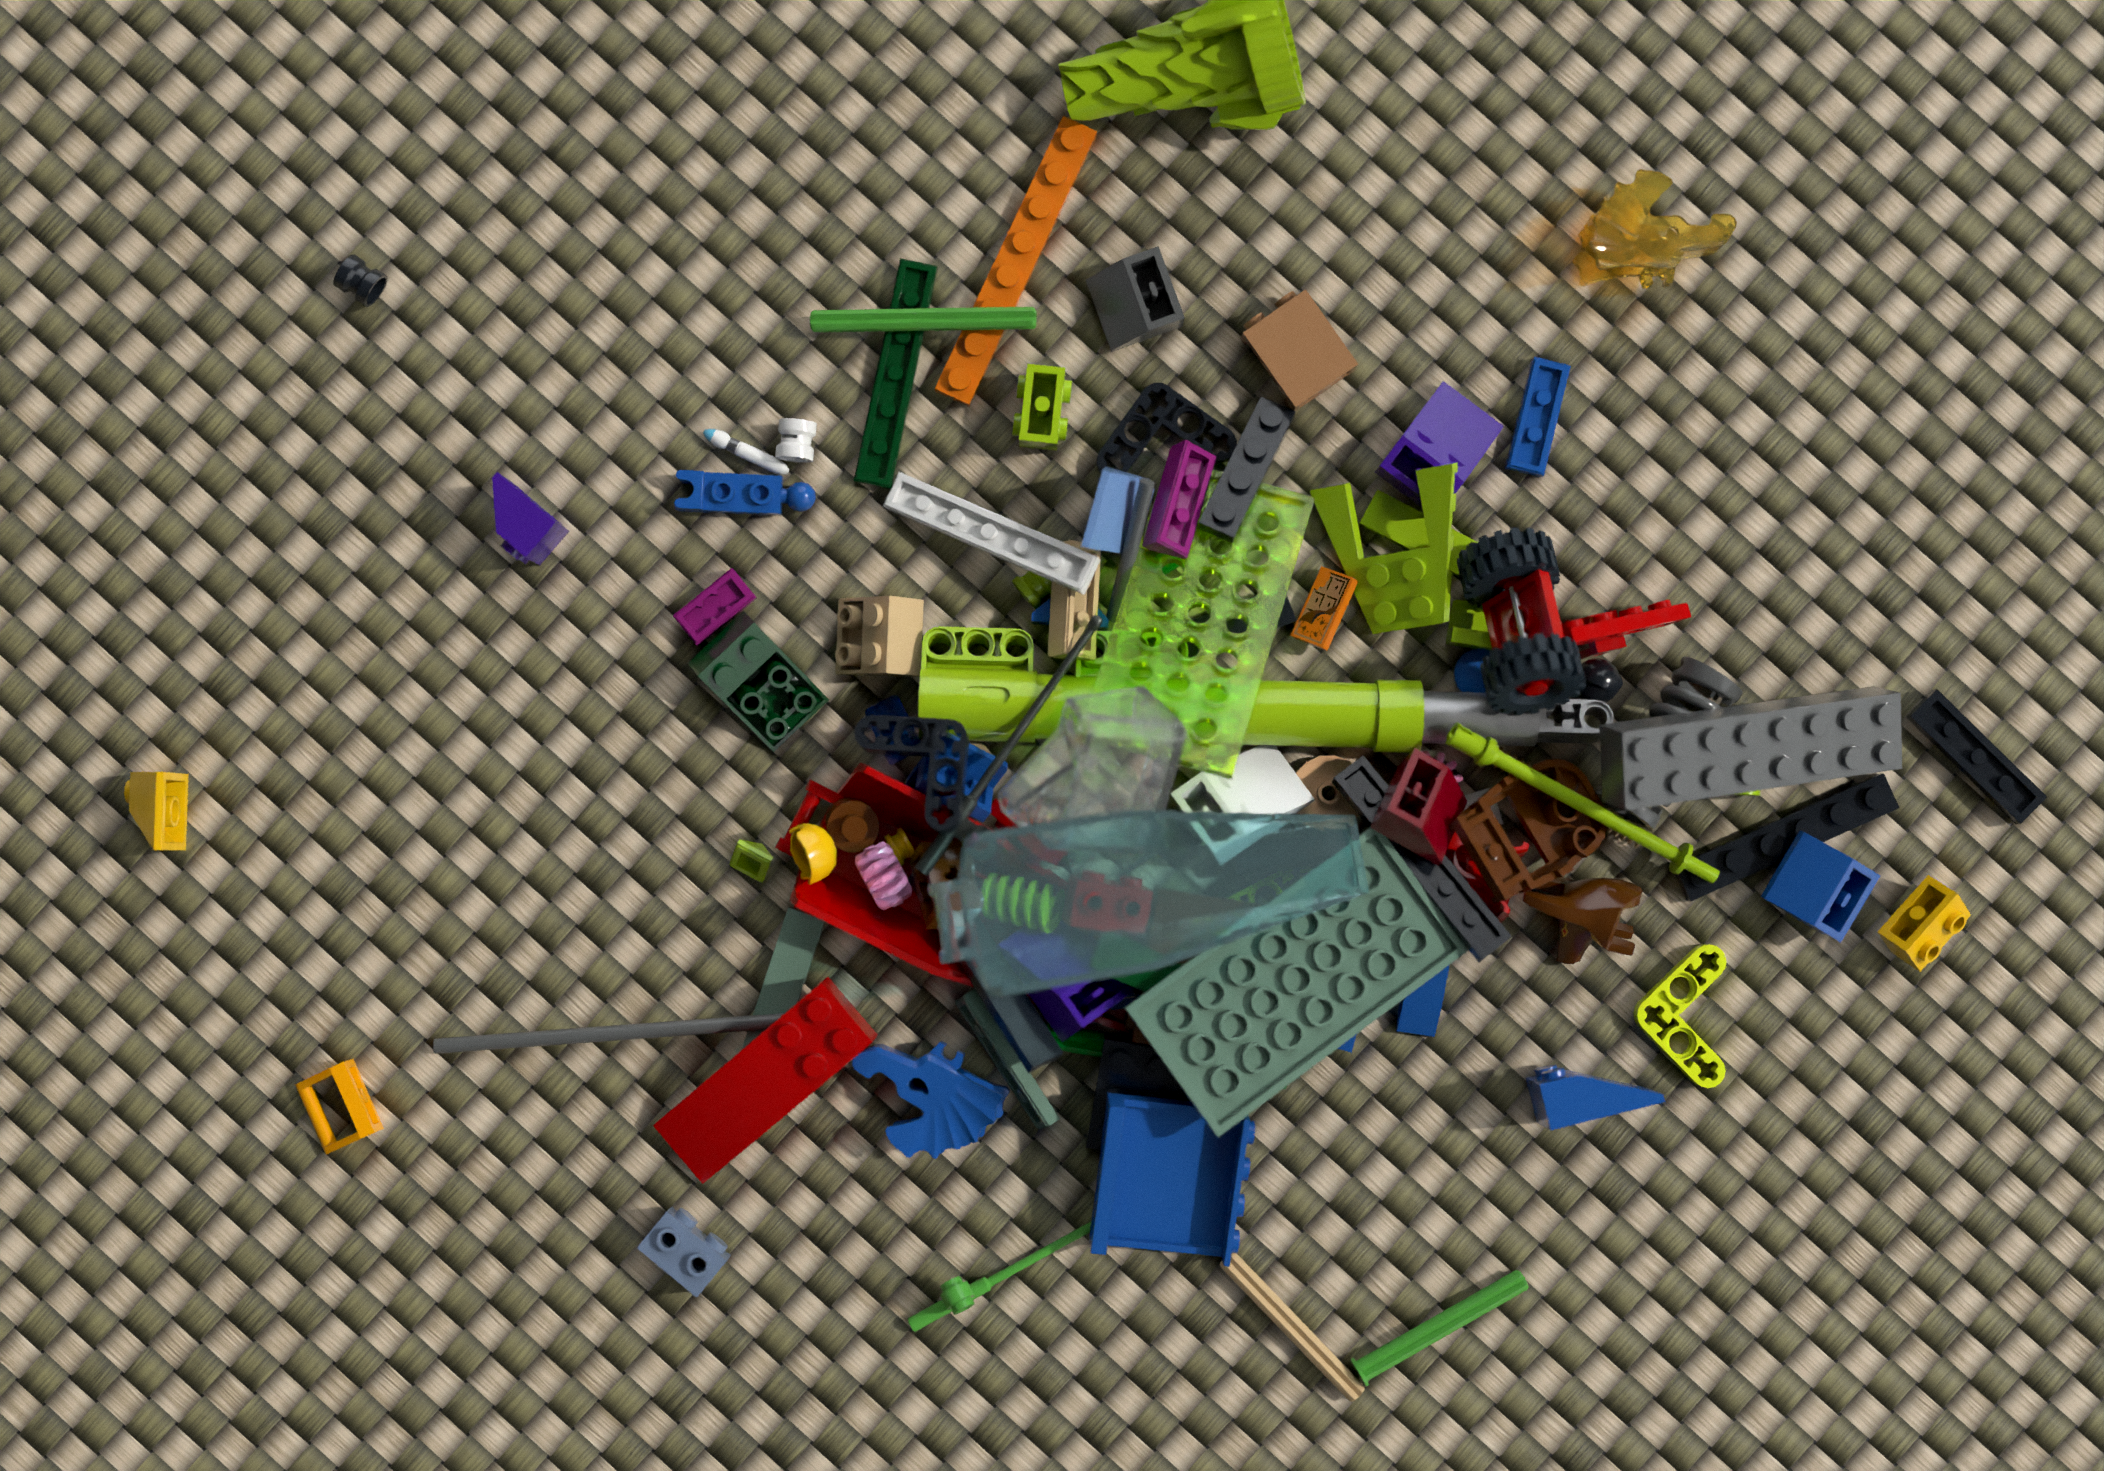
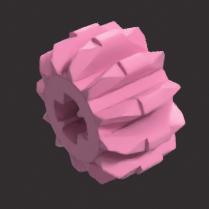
M885 842L876 845L872 844L855 856V865L878 908L882 910L892 906L894 908L911 896L912 887L889 844Z

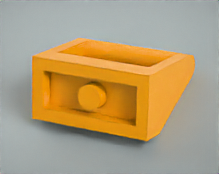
M354 1059L343 1061L295 1084L326 1155L384 1129ZM332 1076L357 1130L356 1133L339 1141L335 1138L313 1088L314 1084Z

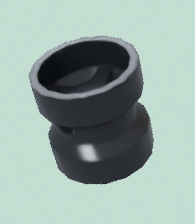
M353 254L346 258L337 270L333 285L344 293H353L359 303L370 307L383 293L388 276L378 269H369L366 267L364 260Z

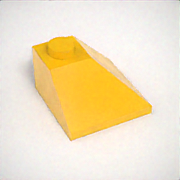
M130 772V780H127L124 789L125 801L129 803V812L153 850H186L189 774Z

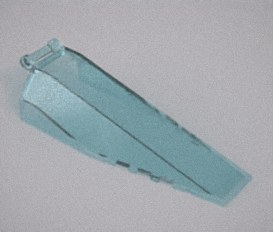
M1126 810L969 835L964 837L958 880L928 885L930 897L934 896L942 951L939 952L940 963L971 959L990 997L1156 970L1201 954V952L1234 942L1248 935L1270 929V927L1369 893L1355 815L1252 814L1243 812L1214 813L1158 810ZM955 892L960 893L968 947L959 949L949 893Z

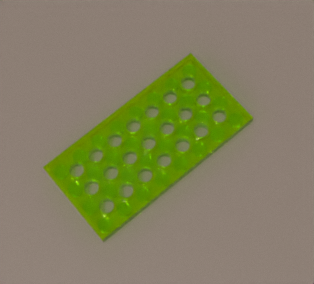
M1212 470L1204 498V506L1201 509L1198 522L1223 474L1221 471ZM1262 483L1233 544L1226 541L1230 545L1231 550L1224 555L1214 553L1209 545L1215 540L1223 539L1198 529L1197 523L1194 539L1186 559L1142 547L1154 506L1153 502L1137 558L1126 586L1081 727V737L1232 780L1315 497ZM1262 517H1271L1277 522L1278 527L1273 531H1264L1259 528L1257 521ZM1253 550H1259L1266 554L1268 561L1262 565H1254L1247 559V554ZM1175 563L1181 566L1183 574L1178 578H1169L1163 574L1162 568L1166 564ZM1204 574H1214L1220 579L1221 583L1216 588L1208 589L1200 584L1199 578ZM1250 584L1256 588L1258 595L1253 599H1243L1237 594L1236 589L1240 585ZM1158 597H1165L1172 602L1173 607L1168 612L1161 613L1153 609L1151 602ZM1194 608H1203L1208 611L1210 618L1204 623H1196L1190 619L1188 613ZM1239 618L1247 624L1248 628L1241 634H1234L1227 629L1226 623L1230 619ZM1153 631L1161 636L1162 642L1156 647H1147L1141 642V635L1145 632ZM1184 642H1192L1198 646L1200 652L1193 658H1186L1178 652L1177 648ZM1221 653H1230L1236 658L1237 664L1232 668L1225 669L1216 663L1215 658ZM1136 666H1144L1151 672V677L1145 682H1137L1130 677L1129 672ZM1173 677H1182L1188 682L1189 688L1182 693H1175L1168 688L1167 682ZM1217 687L1225 692L1227 698L1222 703L1214 704L1206 699L1204 693L1210 688ZM1125 701H1133L1138 704L1141 711L1134 717H1125L1119 712L1118 707ZM1162 712H1171L1177 717L1178 723L1172 728H1163L1157 723L1156 717ZM1199 723H1209L1215 728L1216 734L1210 739H1201L1195 734L1194 727Z

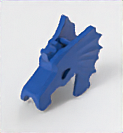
M940 1041L929 1053L921 1058H916L884 1044H876L859 1053L852 1061L853 1068L866 1078H871L879 1072L885 1074L896 1084L897 1093L901 1098L923 1111V1115L919 1117L895 1121L892 1126L886 1128V1135L890 1143L907 1158H911L919 1150L929 1152L933 1159H936L946 1149L959 1150L970 1143H976L979 1137L985 1135L987 1125L994 1124L997 1118L1004 1115L1003 1105L1010 1093V1089L1007 1086L977 1077L962 1068L965 1053L960 1050L957 1051L954 1059L945 1057L943 1051L947 1043ZM915 1078L923 1080L927 1087L916 1086Z

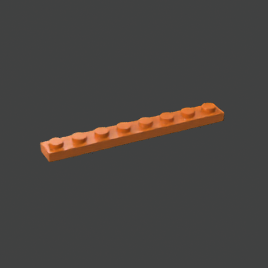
M1062 116L973 308L1017 307L1097 136L1096 130ZM962 330L935 386V391L970 407L1005 330Z

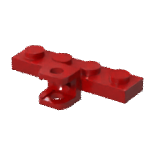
M1669 599L1648 605L1649 611L1643 612L1641 606H1636L1619 611L1618 613L1617 610L1586 616L1562 623L1561 625L1564 636L1570 637L1571 642L1575 641L1577 646L1589 643L1590 648L1579 652L1580 659L1582 660L1627 647L1624 635L1665 627L1691 618L1688 603L1672 606Z

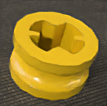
M897 829L895 836H890L889 834L884 836L900 865H904L905 859L911 858L915 851L903 829Z

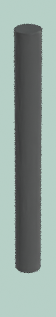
M1142 478L1139 481L1106 615L1109 622L1112 623L1121 622L1155 482L1147 478Z

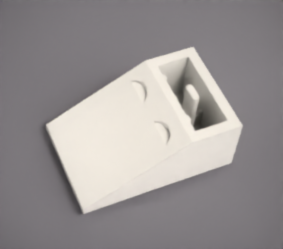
M1259 745L1208 768L1170 793L1178 808L1220 866L1315 801L1278 748L1269 745Z

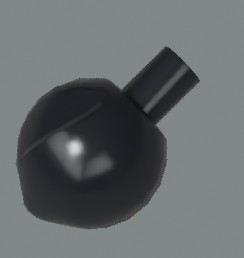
M1599 658L1588 659L1582 663L1586 682L1584 690H1579L1580 694L1578 697L1586 700H1599L1605 703L1613 699L1623 685V680L1616 667L1612 663Z

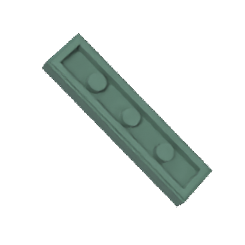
M973 989L955 1000L957 1008L1035 1127L1042 1129L1059 1120V1116L1032 1075L1028 1074L977 991Z

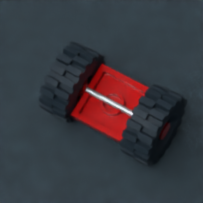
M1510 528L1508 533H1502V530L1495 531L1494 536L1489 538L1486 535L1479 537L1478 543L1470 542L1466 545L1467 550H1461L1459 553L1457 566L1465 600L1467 599L1468 603L1472 606L1477 604V608L1484 611L1492 646L1491 656L1485 655L1482 659L1483 663L1480 664L1488 704L1495 711L1500 709L1503 714L1514 711V715H1523L1524 711H1530V714L1539 713V709L1546 708L1548 711L1554 709L1555 704L1560 703L1564 705L1570 702L1569 697L1576 698L1580 694L1579 690H1584L1586 680L1577 644L1575 641L1571 642L1570 637L1564 636L1553 590L1555 589L1554 584H1558L1560 581V572L1552 539L1541 530L1535 533L1534 528H1526L1523 532H1520L1519 528Z

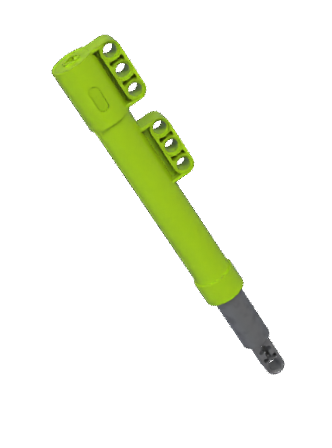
M933 627L926 632L922 640L918 717L956 720L964 726L969 735V741L1006 742L1054 674H1037V670H1033V639L1029 633L1022 629ZM1097 631L1096 647L1103 652V655L1095 660L1076 659L1075 675L1063 676L1018 742L1035 743V739L1342 747L1372 748L1373 752L1411 753L1414 748L1420 751L1422 743L1445 744L1446 737L1456 722L1484 738L1490 736L1496 739L1497 745L1535 746L1537 742L1591 744L1600 740L1599 728L1595 729L1588 726L1584 716H1594L1602 725L1613 723L1614 715L1610 706L1605 702L1586 699H1569L1570 702L1564 705L1558 703L1555 704L1554 709L1548 711L1546 708L1539 709V713L1530 714V711H1524L1523 715H1514V711L1503 714L1500 709L1495 711L1491 708V705L1488 704L1486 693L1423 691L1422 682L1415 680L1376 679L1374 683L1188 678V647L1186 641L1180 635L1163 632ZM940 642L950 647L949 651L942 655H937L930 651L934 644ZM974 644H983L989 649L981 656L972 655L968 651ZM1012 645H1021L1027 650L1020 657H1013L1007 653V649ZM1127 648H1135L1141 653V657L1137 660H1128L1121 653ZM1165 649H1173L1180 657L1175 661H1166L1161 657L1160 652ZM1550 715L1554 716L1555 722L1560 723L1558 727L1554 726L1552 719H1548ZM919 729V739L922 740V730ZM949 730L950 734L957 737L954 730Z

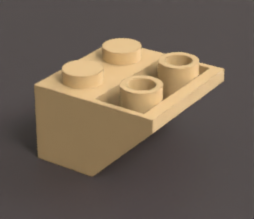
M890 595L839 598L835 674L883 677L920 676L924 600Z

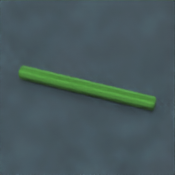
M1034 307L813 310L810 314V327L813 332L1034 329L1037 324V312Z

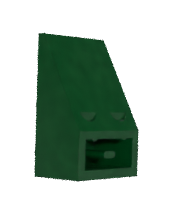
M744 610L688 663L696 675L773 752L829 700Z

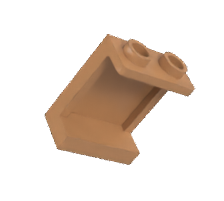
M1306 289L1298 295L1291 291L1275 303L1277 309L1265 317L1261 312L1243 325L1246 331L1241 336V341L1244 345L1248 344L1285 396L1284 403L1286 406L1294 411L1299 410L1348 376L1358 366L1355 358Z

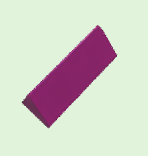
M1187 440L1179 442L1170 448L1142 547L1182 559L1188 558L1214 467L1215 455Z

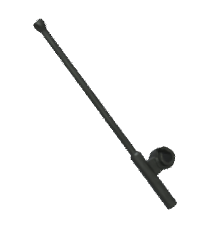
M1094 615L1091 618L1083 634L969 795L964 796L963 816L958 829L950 834L942 835L938 833L916 864L915 868L928 876L954 837L964 843L967 851L975 857L989 856L995 850L997 841L992 830L984 825H976L968 817L978 805L977 799L1093 633L1101 626L1103 621L1099 616ZM978 835H985L987 837L986 845L981 848L975 847L974 839Z

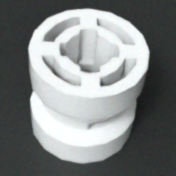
M795 418L779 419L778 431L781 434V442L776 445L775 457L791 462H813L814 449L811 447V440L816 436L817 423Z

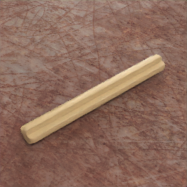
M1231 1253L1230 1267L1224 1266L1223 1261L1220 1262V1266L1226 1274L1349 1401L1353 1402L1361 1396L1365 1390L1363 1384L1237 1253Z

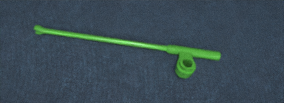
M1091 1222L988 1278L982 1277L969 1284L967 1281L963 1282L961 1277L957 1276L943 1283L940 1286L943 1292L940 1295L942 1300L907 1318L912 1330L916 1332L951 1312L956 1315L969 1309L975 1304L973 1300L991 1291L992 1286L1090 1233Z

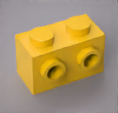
M1927 875L1877 933L1891 953L1921 972L1928 963L1933 962L1939 956L1941 948L1949 939L1964 928L1971 914L1958 893Z

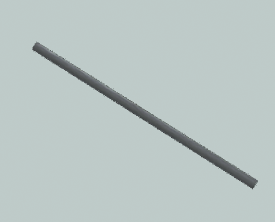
M784 1013L435 1038L433 1049L435 1054L765 1030Z

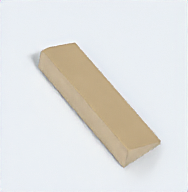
M1074 540L1064 541V543L1097 556L1101 560V550L1082 547V542ZM1100 562L1084 595L1052 581L1048 639L1049 657L1065 659L1087 628L1091 618L1094 615L1098 616ZM1097 631L1093 633L1076 658L1077 660H1095Z

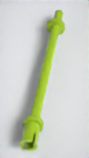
M1456 722L1450 729L1445 744L1474 758V763L1480 767L1493 764L1670 861L1669 871L1674 874H1679L1686 869L1711 884L1717 880L1720 873L1719 870L1692 856L1693 845L1684 842L1678 848L1503 753L1499 750L1497 740L1490 736L1484 738L1462 726L1459 722Z

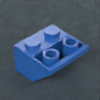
M1800 830L1760 897L1814 930L1838 942H1842L1879 880L1880 875L1855 859Z

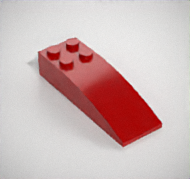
M826 977L659 1119L653 1127L703 1184L875 1040L878 1034L832 980Z

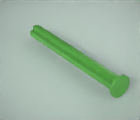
M1515 1270L1356 1361L1354 1357L1350 1360L1365 1387L1369 1386L1368 1380L1523 1293L1529 1288L1523 1274Z

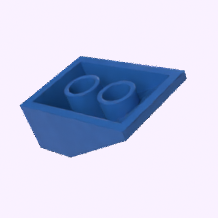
M1556 1064L1537 1068L1534 1070L1535 1076L1526 1078L1536 1122L1549 1130L1665 1102L1663 1094L1651 1089L1570 1071L1563 1067L1558 1068Z

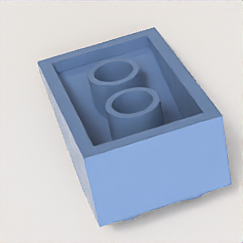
M1105 467L1102 470L1083 537L1082 547L1122 553L1139 481L1145 477Z

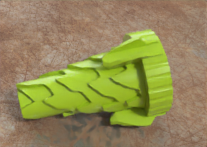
M1207 0L1208 2L1202 6L1174 14L1166 22L1137 30V36L1103 45L1097 48L1093 55L1059 63L1062 88L1070 118L1072 120L1085 121L1119 115L1130 111L1134 112V116H1139L1162 109L1180 110L1196 106H1218L1209 118L1212 128L1221 126L1240 130L1274 129L1283 113L1298 110L1301 108V105L1306 103L1299 60L1285 1Z

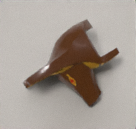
M1560 877L1537 887V889L1548 892L1551 895L1530 891L1524 893V903L1557 918L1559 928L1557 961L1560 963L1574 964L1580 962L1593 940L1608 951L1632 956L1635 944L1625 939L1631 940L1634 933L1633 926L1620 923L1619 919L1623 909H1630L1639 905L1642 895L1641 887L1628 881L1613 878H1588L1576 881Z

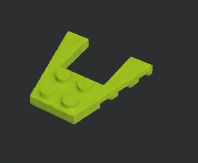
M1457 462L1416 470L1429 541L1428 547L1364 558L1351 484L1345 483L1310 490V495L1346 575L1358 581L1354 593L1372 634L1441 624L1449 621L1452 572H1449L1450 551L1453 550L1454 535H1451L1452 514L1456 507L1454 478L1455 473L1458 472Z

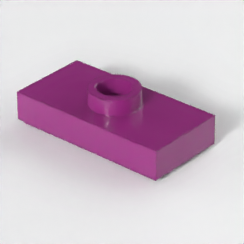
M731 568L675 613L673 617L693 642L699 646L755 601L757 597L736 571Z

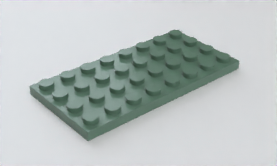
M1369 827L1132 1001L1124 1009L1213 1133L1219 1137L1466 953L1468 949L1388 838Z

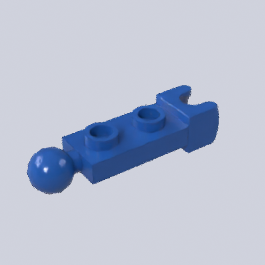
M678 470L676 472V477L682 483L691 484L694 488L690 497L675 500V509L682 512L781 516L782 503L788 504L795 511L802 512L810 509L816 499L815 490L806 482H795L789 488H783V476L716 473L694 470Z

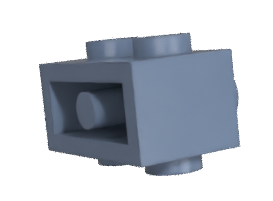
M671 1207L639 1244L637 1249L697 1298L731 1255L725 1251L728 1246L722 1239L711 1232L706 1235L696 1227L698 1221L693 1215L683 1208L677 1211ZM668 1232L672 1233L676 1240L670 1239ZM697 1257L704 1259L706 1265L699 1263Z

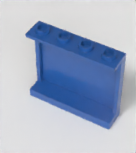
M1107 1093L1089 1233L1091 1254L1106 1255L1107 1246L1221 1256L1223 1265L1230 1267L1231 1253H1238L1240 1232L1235 1230L1236 1218L1243 1217L1245 1195L1240 1194L1241 1182L1248 1181L1250 1158L1245 1157L1247 1144H1253L1255 1121H1251L1249 1115H1247L1217 1137L1191 1101Z

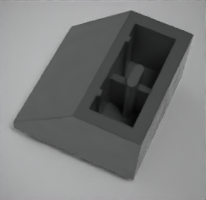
M1159 246L1121 259L1085 281L1111 352L1183 327L1185 317Z

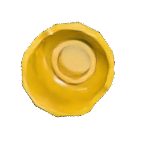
M810 823L800 824L790 829L789 832L790 834L792 833L790 851L795 864L802 871L801 879H809L808 884L811 885L827 877L836 865L837 850L832 837L823 828Z

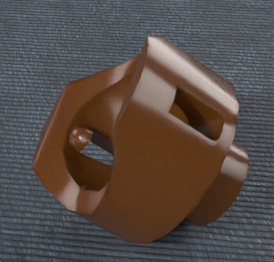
M843 798L830 807L826 814L825 827L836 847L845 852H859L874 843L879 832V821L877 814L869 804L860 799Z

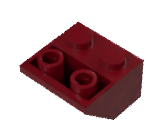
M1414 748L1397 767L1370 828L1439 866L1455 832L1454 829L1450 831L1449 824L1464 811L1468 801L1448 766Z

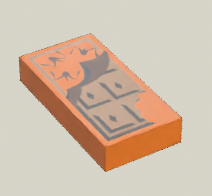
M1321 566L1290 636L1328 651L1358 581L1353 577Z

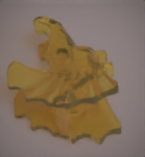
M1640 169L1636 172L1633 183L1623 184L1617 182L1614 186V195L1612 197L1607 195L1603 197L1601 208L1596 214L1589 217V221L1578 233L1582 246L1572 263L1580 272V286H1587L1613 278L1639 277L1642 288H1650L1654 284L1652 277L1659 276L1662 280V287H1668L1673 283L1675 268L1681 260L1712 255L1725 245L1736 228V219L1730 214L1716 213L1711 216L1709 225L1700 226L1689 224L1683 217L1678 215L1653 216L1650 214V208L1659 199L1661 194L1673 184V181L1663 173Z

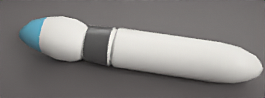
M706 429L703 432L706 439L715 447L726 449L736 454V456L772 473L780 475L789 473V468L783 461L745 442L731 438L724 431Z

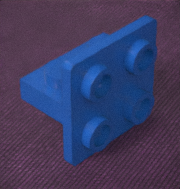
M950 733L946 737H941V740L947 745V757L959 761L960 756L954 758L952 755V744L954 741H960V738ZM970 743L965 795L970 794L996 757ZM939 755V756H938V759H940V758H946V757H944V756H942V755ZM930 757L921 758L907 777L905 785L926 795ZM1003 762L977 799L978 805L969 818L972 817L983 823L991 813L993 789L1007 772V762ZM952 767L942 768L937 773V783L943 787L953 785L957 781V770ZM935 793L934 797L940 796V798L942 799V804L946 806L947 797L956 799V795L944 796L938 793Z

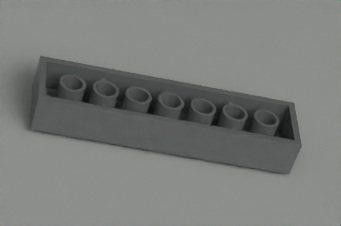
M1875 686L1599 725L1602 802L1624 810L1902 769L1901 693Z

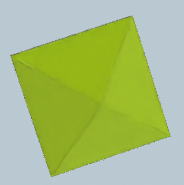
M739 839L729 865L753 879L763 882L773 856L762 843Z

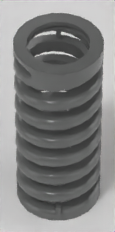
M1685 656L1681 659V667L1671 674L1674 686L1667 685L1662 688L1660 698L1663 703L1657 702L1652 704L1649 708V715L1652 718L1690 712L1678 700L1692 704L1701 710L1723 708L1702 696L1688 682L1706 687L1712 692L1710 697L1714 701H1717L1720 697L1722 698L1721 702L1729 707L1733 703L1738 702L1743 692L1733 681L1717 670L1696 659ZM1601 788V789H1597V790L1595 791V794L1598 795L1599 799H1600L1601 802H1602V788ZM1604 803L1624 818L1650 831H1654L1661 821L1660 815L1663 810L1657 806H1652L1651 809L1644 807L1624 810ZM1664 804L1662 806L1669 807L1671 804Z

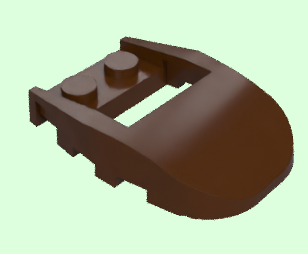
M1548 759L1531 766L1536 771L1604 807L1585 774L1574 764L1562 759ZM1511 774L1483 793L1449 824L1450 831L1455 830L1493 893L1494 897L1491 898L1493 903L1508 900L1512 896L1532 890L1570 873L1582 858L1588 857L1601 845L1607 831V826ZM1505 797L1545 862L1543 866L1530 874L1490 809L1492 805Z

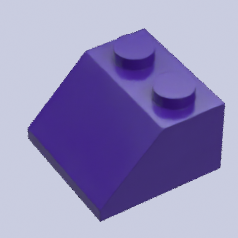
M496 472L492 477L496 533L505 540L500 546L525 565L531 560L540 566L569 533V530L513 482Z

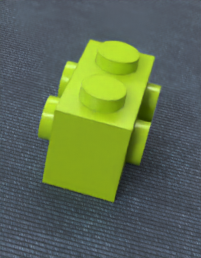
M1027 364L1026 376L1019 375L1017 398L1023 399L1022 413L1014 414L1012 436H1019V447L1057 451L1058 441H1066L1068 418H1061L1062 403L1070 404L1072 381L1065 380L1066 368Z

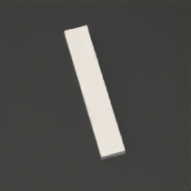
M901 472L898 473L883 504V507L894 513L1083 595L1100 562L1097 556Z

